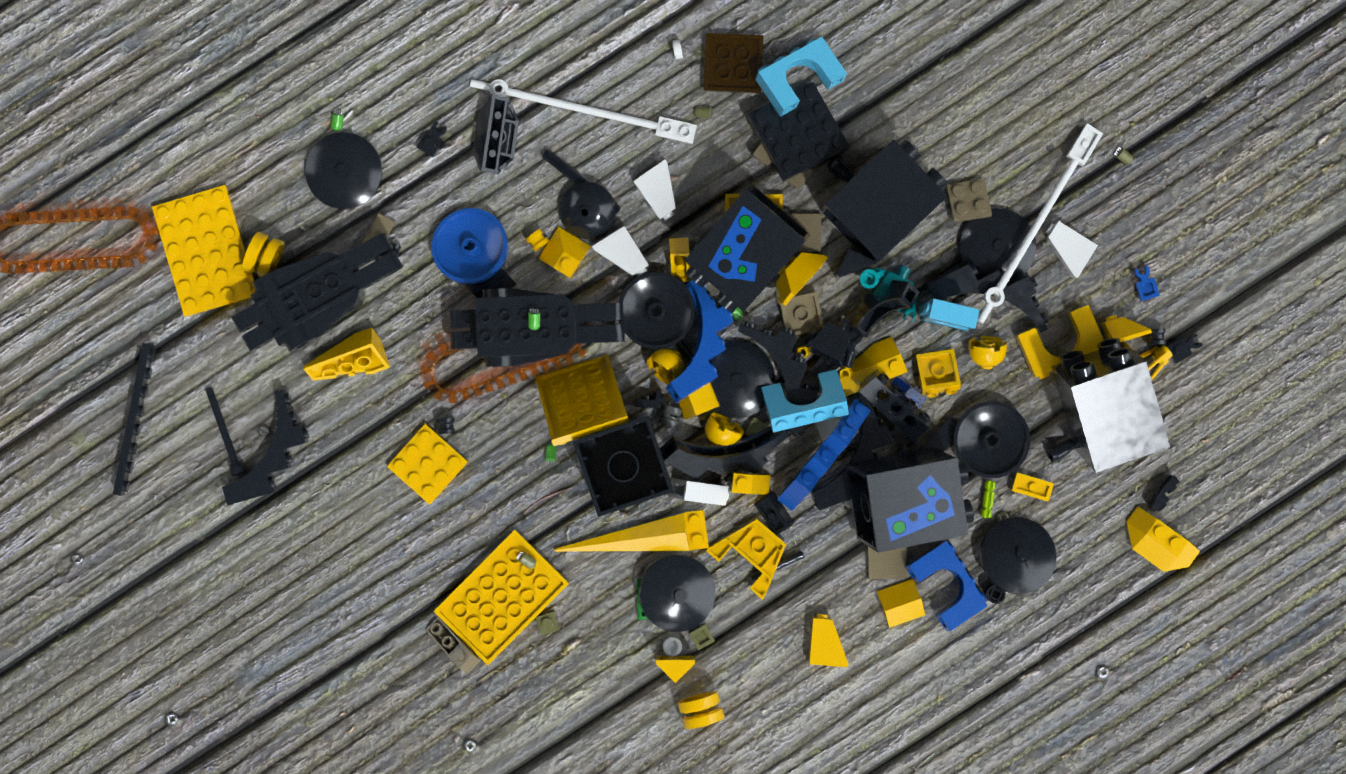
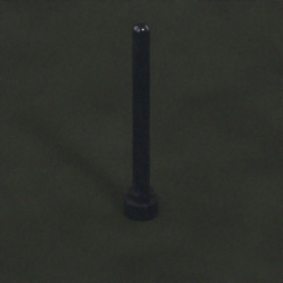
M208 387L206 394L231 462L229 469L231 476L246 472L245 466L241 464V461H238L214 390Z

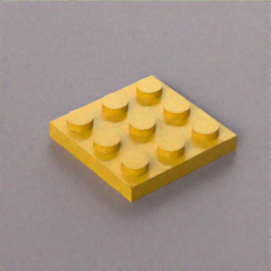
M424 424L387 467L430 505L468 461L433 429Z

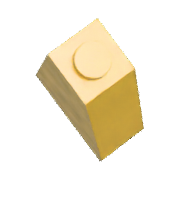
M732 472L731 492L769 494L771 475Z
M819 613L817 617L812 616L809 664L848 667V661L832 618H828V614Z

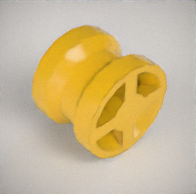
M541 229L536 230L525 239L527 243L533 246L534 252L549 242V239L542 235L543 231Z

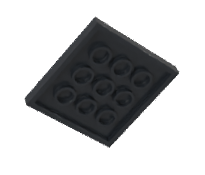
M814 82L794 91L800 100L797 108L781 117L771 102L746 115L783 182L850 149L848 142Z

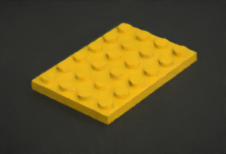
M226 185L152 206L184 317L252 298L251 294L256 292L252 286L255 280L253 274L242 270L246 249Z
M608 354L535 377L553 446L562 445L569 441L581 439L587 435L602 432L629 422Z
M515 529L434 612L489 665L562 592L569 582ZM520 552H526L536 560V566L533 569H528L518 562L516 557H518Z

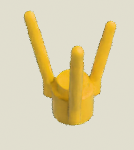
M1161 345L1159 348L1154 346L1151 350L1140 354L1143 358L1154 353L1152 355L1154 361L1148 365L1149 370L1156 364H1160L1151 374V380L1155 378L1172 357V353L1165 345Z

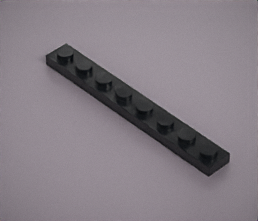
M142 343L113 490L114 495H125V492H128L130 487L128 476L129 473H132L134 463L131 461L133 454L135 455L137 451L136 436H139L141 431L139 420L140 417H143L145 410L143 400L148 395V387L146 385L147 380L152 375V368H150L151 360H154L156 355V349H154L152 344Z

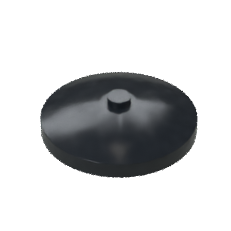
M339 132L322 138L311 149L306 160L305 177L311 192L322 203L336 209H352L365 204L375 195L382 180L383 169L378 152L366 139L353 133Z
M995 208L991 209V217L970 220L964 227L959 240V254L962 263L968 260L971 265L975 264L979 272L976 276L998 266L1000 271H1006L1031 228L1022 216L1011 210ZM1035 237L1009 281L1026 273L1031 267L1036 254Z
M661 272L643 274L626 286L619 299V303H623L624 320L619 322L624 324L625 334L642 347L648 349L671 347L687 335L693 324L695 306L692 295L685 284L672 275Z
M745 342L725 343L726 349L709 361L710 364L715 366L718 375L711 382L720 406L713 410L730 418L748 417L765 407L762 387L775 384L774 368L766 354L756 346Z
M982 402L970 407L958 419L953 432V448L959 461L965 462L969 472L984 478H1000L1013 473L1025 461L1030 449V431L1023 416L1013 407L1001 402Z
M1023 517L1004 519L992 526L982 540L980 547L982 569L987 578L996 587L1012 594L1033 592L1045 585L1055 570L1057 555L1054 542L1049 533L1033 520Z
M670 555L657 560L646 570L639 586V601L645 616L657 627L670 632L688 631L701 624L711 612L715 601V585L710 572L702 563L685 555Z

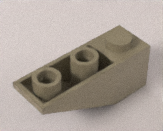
M439 616L425 629L458 669L469 674L481 661L477 654Z

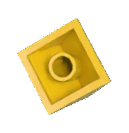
M711 383L678 402L685 420L720 406Z
M913 579L877 591L889 628L925 615L922 599Z
M656 656V664L676 683L695 664V657Z

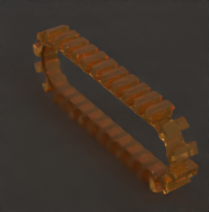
M106 207L102 209L90 208V210L78 209V211L70 209L66 211L53 210L54 212L5 213L7 223H3L0 217V233L10 226L112 220H135L142 226L145 233V241L142 248L132 255L9 262L0 256V263H3L0 272L13 274V265H16V274L86 271L87 269H122L121 259H125V268H135L133 258L138 257L140 264H146L150 259L144 254L145 251L149 249L157 253L159 247L157 244L150 243L151 236H160L158 228L148 229L147 224L154 219L147 213H144L141 219H138L137 216L140 209L129 207L128 216H125L126 208L114 207V209Z
M585 322V326L590 325L589 322ZM448 343L438 345L443 354L438 357L433 351L427 354L426 357L434 362L431 368L422 366L421 374L431 373L432 380L423 384L426 390H429L434 385L439 389L433 396L434 398L442 401L444 393L450 394L449 403H459L457 393L462 392L463 401L472 398L468 391L474 388V394L477 397L484 394L480 388L482 385L486 386V393L495 391L491 384L493 381L497 380L498 389L507 387L502 378L508 377L509 385L518 383L514 374L520 373L522 382L529 379L525 372L526 370L531 369L532 378L541 375L537 369L538 366L543 365V371L546 374L552 372L548 363L554 361L555 370L564 368L559 359L566 357L567 366L575 364L571 355L577 352L584 358L588 352L581 349V344H578L573 351L566 355L558 356L456 391H448L442 388L436 381V365L443 357L465 349L449 351Z

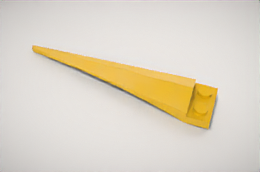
M704 510L680 513L562 546L554 551H690L709 548Z

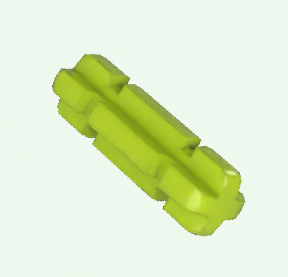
M985 481L984 488L986 489L983 492V509H981V517L991 518L992 515L991 508H993L995 493L993 489L995 490L996 485L994 481Z

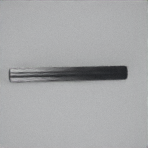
M546 150L543 154V159L574 184L589 182L550 150ZM615 203L617 215L621 208Z

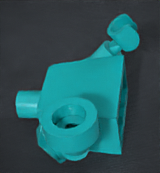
M901 265L897 274L882 268L867 269L861 273L859 281L866 289L874 288L880 283L871 295L884 296L892 280L910 282L906 279L911 269ZM917 298L911 309L906 308L897 310L902 314L904 313V320L906 319V316H911V322L914 321L916 317Z

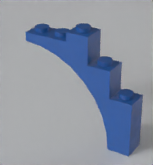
M693 280L686 287L692 295L697 313V344L686 369L666 387L675 403L690 396L718 377L715 366L709 363L710 360L720 355L726 349L723 339L717 333L726 329L734 322L731 312L723 306L717 309L714 299L709 297L705 286L701 287Z
M857 399L848 408L849 415L842 416L816 452L778 497L777 500L791 511L811 492L838 455L848 446L861 424L871 412Z

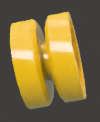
M258 231L247 248L242 270L251 274L258 270L259 277L276 270L283 254L285 242L277 238H273L269 242V236Z
M718 691L700 693L677 702L680 713L687 714L682 718L685 729L704 727L725 718L722 707H713L720 702Z

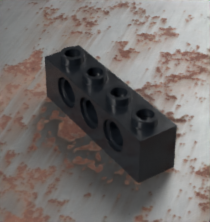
M876 369L860 383L859 392L912 442L930 428L929 415L925 411H921L913 399H908L899 386L892 384L885 373H881ZM879 390H885L887 393H880ZM892 403H899L900 405L894 406ZM911 415L914 418L909 419L906 416Z

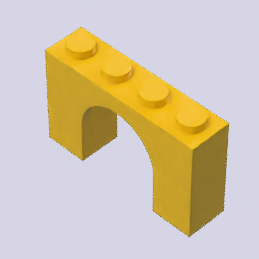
M1089 305L1069 312L1068 315L1077 335L1076 345L1072 351H1082L1084 355L1097 351V344L1104 339ZM1036 328L1015 335L1033 378L1039 377V379L1050 376L1051 366L1061 363L1060 357L1050 354L1044 348Z

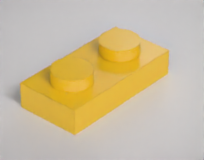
M1016 472L1011 491L1049 502L1054 483Z

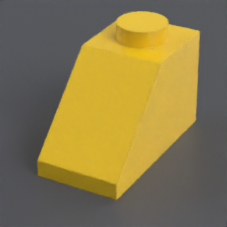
M688 237L669 239L671 275L681 282L691 281V278L685 273L690 265L684 261L689 255Z

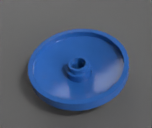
M476 208L461 209L448 215L436 228L432 239V256L436 266L447 278L461 284H477L494 276L503 266L508 254V237L500 221L489 212Z

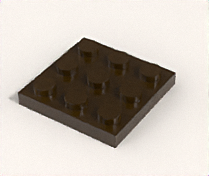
M706 33L704 91L761 94V87L755 79L758 70L762 67L764 35Z

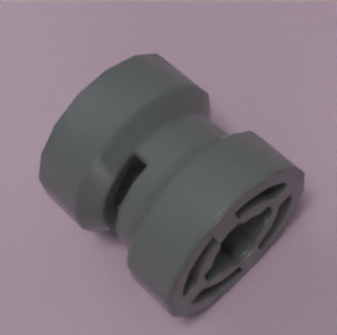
M664 405V415L659 423L678 428V417L681 415L682 409Z

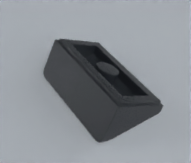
M772 492L754 505L772 532L778 535L790 528L794 521L783 504L777 500L778 497L775 492Z

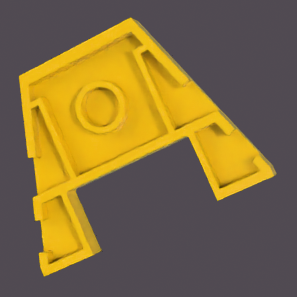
M756 519L711 546L706 551L718 562L721 561L732 547L762 572L761 576L749 589L763 600L786 543Z

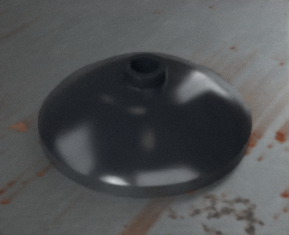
M581 182L573 185L564 193L559 205V215L563 226L569 233L581 239H595L604 235L612 227L616 217V205L610 192L602 185L594 182ZM587 209L588 215H584L582 210Z

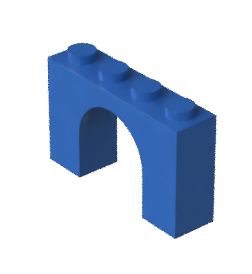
M942 541L904 567L914 582H921L940 569L947 570L956 577L959 584V593L956 600L936 614L944 630L952 631L988 605L985 602L987 601L985 595L976 588L975 579L967 574L965 570L966 565L955 555L956 550L950 542Z

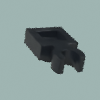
M437 121L432 126V133L426 131L417 145L418 149L433 158L443 143L439 137L447 132V127H444L442 131H437L436 128L439 124Z
M1197 334L1190 335L1187 341L1184 338H1180L1166 346L1172 353L1171 358L1174 364L1192 355L1191 348L1197 349L1203 345L1202 343L1193 344V339L1198 336Z

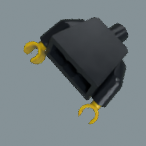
M840 318L837 325L828 322L825 326L821 325L811 330L803 343L804 346L800 347L797 353L800 354L804 349L806 351L804 358L809 357L813 353L841 368L844 365L845 367L840 371L839 375L842 377L843 371H847L849 379L852 376L851 368L856 356L855 342L852 340V334L847 331L850 322Z

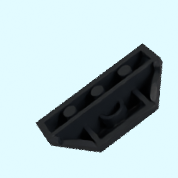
M491 94L478 114L473 154L479 171L499 174L514 159L519 119L510 104V99L507 97Z

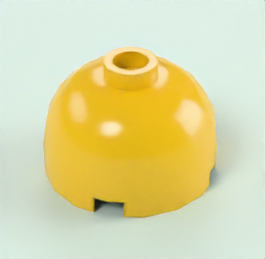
M981 336L982 340L977 341L976 337L970 339L968 347L969 356L981 368L992 369L993 366L1003 362L1006 357V340L1003 343L1002 338L994 336Z
M665 348L657 350L646 361L649 370L653 368L657 372L654 376L667 385L679 377L685 370L684 362L681 359L682 355L677 350L672 351Z
M714 412L707 420L705 434L711 441V445L727 446L739 441L744 433V429L737 422L733 425L727 421L729 417Z

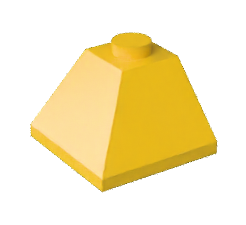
M558 226L538 259L571 279L591 246Z
M1117 315L1106 317V322L1101 323L1105 338H1119L1120 342L1152 333L1150 328L1125 317L1117 318Z

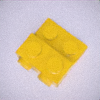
M954 349L916 355L922 395L933 398L938 396V393L946 392L947 395L957 393V390H960L961 381Z

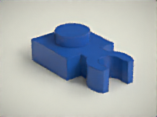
M1144 266L1145 273L1143 275L1139 273L1138 268L1134 269V275L1140 280V282L1135 283L1140 302L1160 296L1155 278L1149 279L1148 277L1150 274L1148 266Z

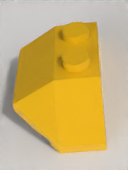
M804 252L797 258L793 256L787 263V266L785 265L778 273L780 277L776 282V302L786 306L819 271L828 257Z
M1138 506L1126 521L1132 549L1163 572L1189 567L1200 552L1188 540Z

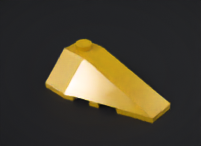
M372 327L353 334L303 366V369L313 381L336 378L337 375L348 374V376H355V373L366 372V375L374 374L390 368L382 341Z
M892 337L874 343L856 358L851 368L852 376L849 379L847 371H843L842 377L839 375L845 397L859 392L860 383L876 369L881 373H885L889 379L908 372Z

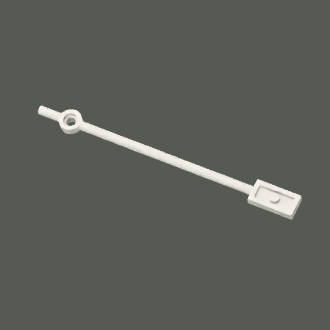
M472 79L470 87L490 91V94L506 97L508 95L655 129V136L693 144L697 125L664 117H659V121L654 122L508 87L505 81L500 79L494 80L491 84ZM501 86L502 91L496 92L495 88Z
M1088 123L1084 125L1066 156L1071 159L1069 165L997 286L985 292L984 301L986 304L978 316L977 321L983 324L991 309L1004 302V287L1077 164L1080 166L1085 165L1103 135L1102 132ZM991 294L995 295V301L991 300Z

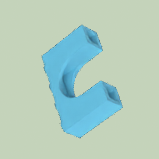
M823 37L817 40L815 38L809 40L805 44L806 46L802 48L797 47L790 52V55L786 57L781 56L774 61V64L770 66L764 65L758 70L755 80L780 117L797 108L800 101L786 79V72L790 68L795 66L811 68L819 76L827 90L844 81L847 73Z
M931 299L926 301L925 304H921L919 316H922L921 321L968 331V328H976L980 309Z
M837 369L818 374L822 394L818 400L808 405H794L788 402L784 397L781 383L762 387L763 398L773 432L849 415L847 400Z

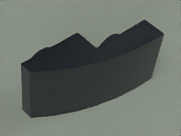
M1169 476L1156 490L1148 507L1150 511L1155 512L1157 510L1159 512L1167 506L1166 502L1169 501V498L1165 493L1169 494L1177 488L1176 484L1180 481L1176 476Z

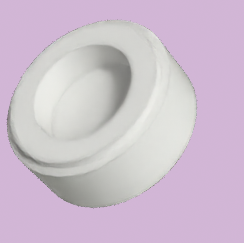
M680 39L673 40L674 57L676 60L682 59Z
M669 637L663 643V650L668 656H677L682 650V643L676 637Z

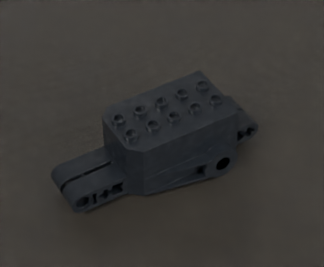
M385 233L371 238L341 256L326 252L278 268L255 280L252 286L256 292L251 294L255 304L231 317L239 333H243L258 325V327L242 336L249 351H255L276 340L279 346L287 347L289 352H293L318 338L344 315L362 306L366 288L403 268L395 251L378 259V257L393 249ZM375 259V261H374L373 263H371V264L365 266V267L362 268V269H359L360 267L364 266L365 264H367V263H369V262H371V261H373V260Z
M499 288L482 290V298H475V309L449 311L450 328H470V331L450 332L451 350L477 349V356L485 358L486 367L518 366L566 355L576 344L625 342L624 324L606 325V321L624 320L623 303L574 305L564 294ZM530 309L531 311L533 309L537 311L538 309V312H540V327L537 330H531L528 327V312H530ZM585 322H603V325L585 326Z

